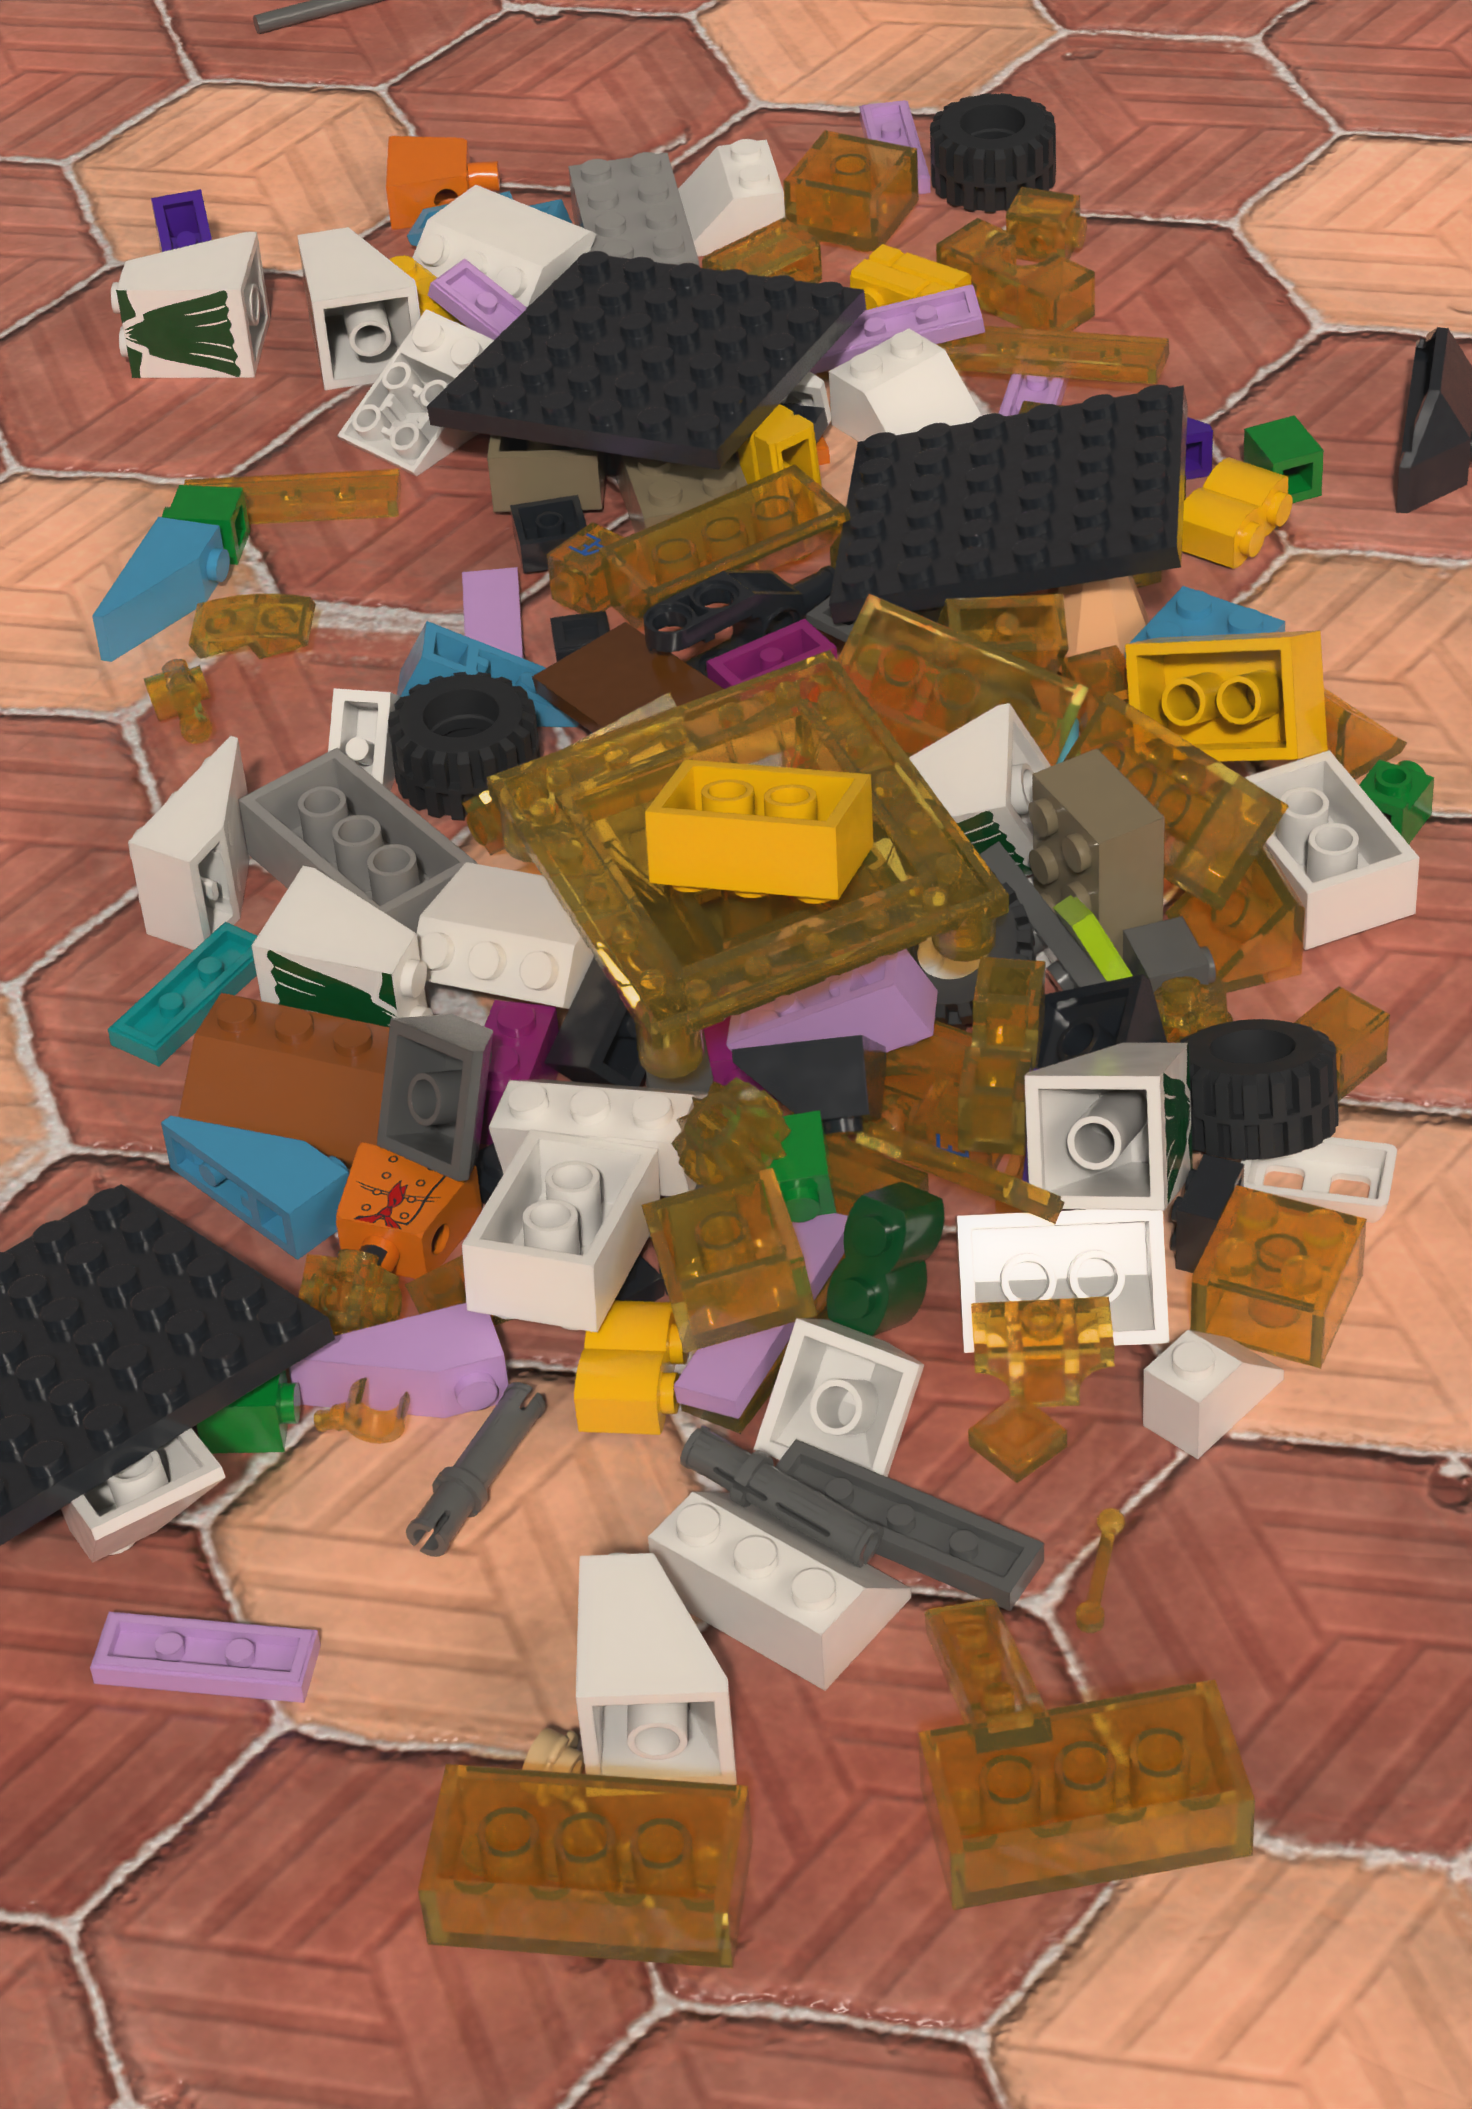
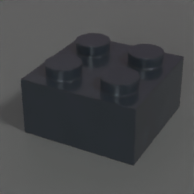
M578 495L510 505L513 534L523 573L543 572L548 569L567 566L575 567L580 564L592 563L591 554L584 556L568 548L572 546L583 551L586 548L583 546L584 544L590 546L589 536L586 535L588 529Z
M1204 1154L1198 1168H1192L1189 1171L1184 1197L1178 1196L1176 1198L1171 1215L1172 1221L1177 1222V1227L1171 1240V1250L1176 1251V1269L1216 1279L1242 1224L1243 1163Z

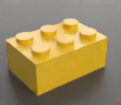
M1320 630L1158 637L1125 644L1133 764L1293 760L1328 751Z
M685 759L645 811L649 883L672 885L673 889L680 892H698L706 888L730 890L744 898H759L768 894L797 896L798 900L810 904L839 900L873 847L871 774Z

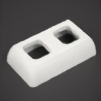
M1330 1137L1324 1139L1320 1145L1296 1154L1270 1159H1242L1241 1163L1244 1164L1243 1202L1249 1208L1375 1223L1382 1218L1387 1209L1397 1148L1387 1143ZM1272 1171L1299 1174L1304 1178L1302 1190L1266 1186L1264 1185L1265 1176ZM1338 1179L1367 1183L1370 1186L1369 1197L1329 1193L1331 1183Z

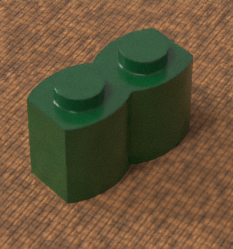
M901 1181L862 1194L857 1199L849 1212L844 1229L843 1241L846 1258L835 1269L828 1287L827 1314L830 1321L873 1337L912 1320L921 1307L926 1292L927 1268L925 1260L936 1249L943 1231L944 1204L942 1198Z

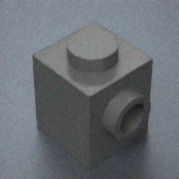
M1183 916L1123 930V961L1133 976L1143 974L1151 981L1161 1021L1208 1011L1209 984L1214 983L1216 980L1214 960L1207 946L1200 947Z

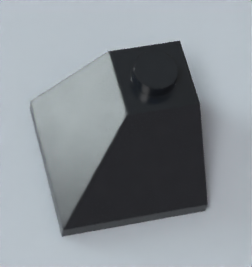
M1141 974L1042 995L1013 1104L1021 1111L1026 1112L1024 1076L1028 1072L1034 1071V1068L1041 1069L1120 1043H1167L1151 981Z
M864 1035L732 1049L733 1063L794 1114L820 1110L825 1136L863 1133V1121L881 1119L887 1062L886 1047Z

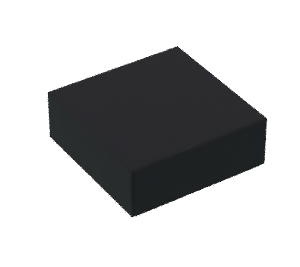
M606 611L550 618L556 662L610 631Z

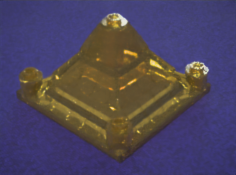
M830 650L487 777L489 796L500 812L505 850L515 859L535 863L540 873L545 877L564 911L568 913L571 922L587 947L594 954L597 963L611 985L615 987L620 999L634 1019L638 1057L641 1066L648 1073L660 1078H678L686 1076L697 1069L703 1060L704 1028L722 1022L731 1015H739L775 1001L779 996L790 995L821 983L830 976L841 975L874 962L878 957L892 955L925 942L929 937H932L935 949L943 957L962 962L978 960L989 954L995 946L997 917L1009 913V894ZM685 759L871 774L873 847L839 900L810 904L798 900L797 896L768 894L759 898H744L736 895L734 891L708 888L698 892H680L673 889L672 885L649 883L645 811Z

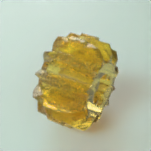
M737 1077L730 1081L727 1086L713 1081L708 1095L703 1099L692 1097L694 1108L689 1115L676 1119L682 1132L671 1143L678 1152V1157H680L678 1164L684 1168V1173L696 1184H702L711 1192L719 1193L725 1198L734 1190H740L749 1194L754 1180L759 1176L771 1178L768 1167L773 1160L786 1156L781 1142L791 1132L785 1123V1119L782 1117L784 1111L778 1107V1102L765 1090L760 1091L751 1083L744 1082Z

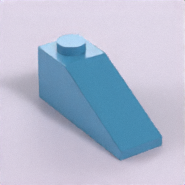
M163 517L157 518L92 615L102 661H114L208 601L219 582H223L226 579L230 565L229 553L226 549H223L219 525Z
M426 621L400 670L397 695L400 697L409 696L411 688L418 684L430 683L429 679L438 676L444 678L454 676L453 673L466 672V675H476L478 672L490 673L491 678L504 677L512 681V686H521L527 692L528 699H532L535 706L537 727H578L579 725L570 716L536 693L532 676L546 669V667Z
M169 1116L161 1122L170 1168L295 1259H300L337 1232L336 1213L350 1173L338 1158L334 1156L327 1157L302 1140L176 1116Z

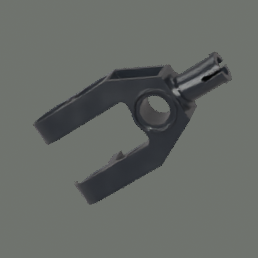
M829 565L824 566L819 571L794 584L786 582L772 570H724L649 608L643 616L646 647L649 651H652L653 648L662 652H678L700 641L708 643L715 639L716 633L732 626L733 634L729 640L685 661V663L708 678L706 661L802 619H806L808 612L830 597L835 569ZM715 603L729 604L722 608L705 607ZM675 626L683 628L672 632L658 631L665 627Z

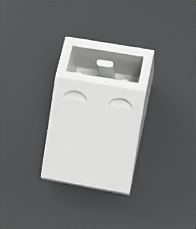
M426 309L337 435L338 438L417 477L479 434L477 432L430 425L427 405L494 340Z
M230 736L211 756L207 757L201 767L178 791L171 794L167 802L128 841L129 854L133 864L146 933L191 950H195L224 922L235 925L241 918L250 855H248L238 801V799L247 795L248 791L237 737Z

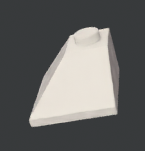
M796 1318L753 1450H759L768 1456L780 1460L797 1439L888 1477L925 1364L886 1341L830 1320Z
M190 1428L92 1490L71 1501V1503L62 1507L61 1510L70 1532L93 1563L108 1555L122 1553L133 1546L136 1541L157 1532L226 1477L222 1466L193 1429Z

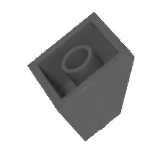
M454 1014L391 1018L377 1146L456 1181L469 1180L479 1156L481 1131L484 1124L487 1080L492 1058V1029Z

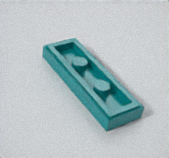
M224 922L108 1028L111 1045L159 1067L196 1033L221 993L236 995L257 976L252 951V944L256 940L257 935Z

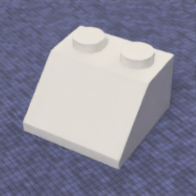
M741 139L730 145L717 146L678 188L698 257L787 244L784 191L767 139L759 141Z
M910 328L895 334L892 338L862 354L854 356L851 360L829 371L831 425L858 442L865 441L868 437L881 432H891L895 435L917 432L921 428L933 423H946L952 426L973 422L982 416L945 349Z

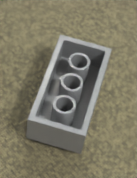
M642 152L631 158L609 161L592 159L580 165L568 166L574 223L597 234L590 252L602 251L607 253L608 256L628 259L648 257L654 262L674 265L683 263L699 265V259L668 153Z
M339 748L319 756L238 799L248 855L286 888L290 887L302 866L315 868L415 933H417L420 915L466 862L477 864L475 860Z

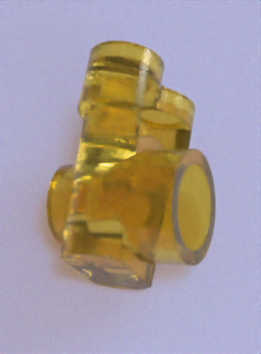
M184 659L170 660L161 668V673L144 678L158 721L161 722L178 716L180 719L179 728L183 738L193 744L202 743L210 737L212 723L208 712L201 704V701L211 698L201 667L199 665L189 669Z

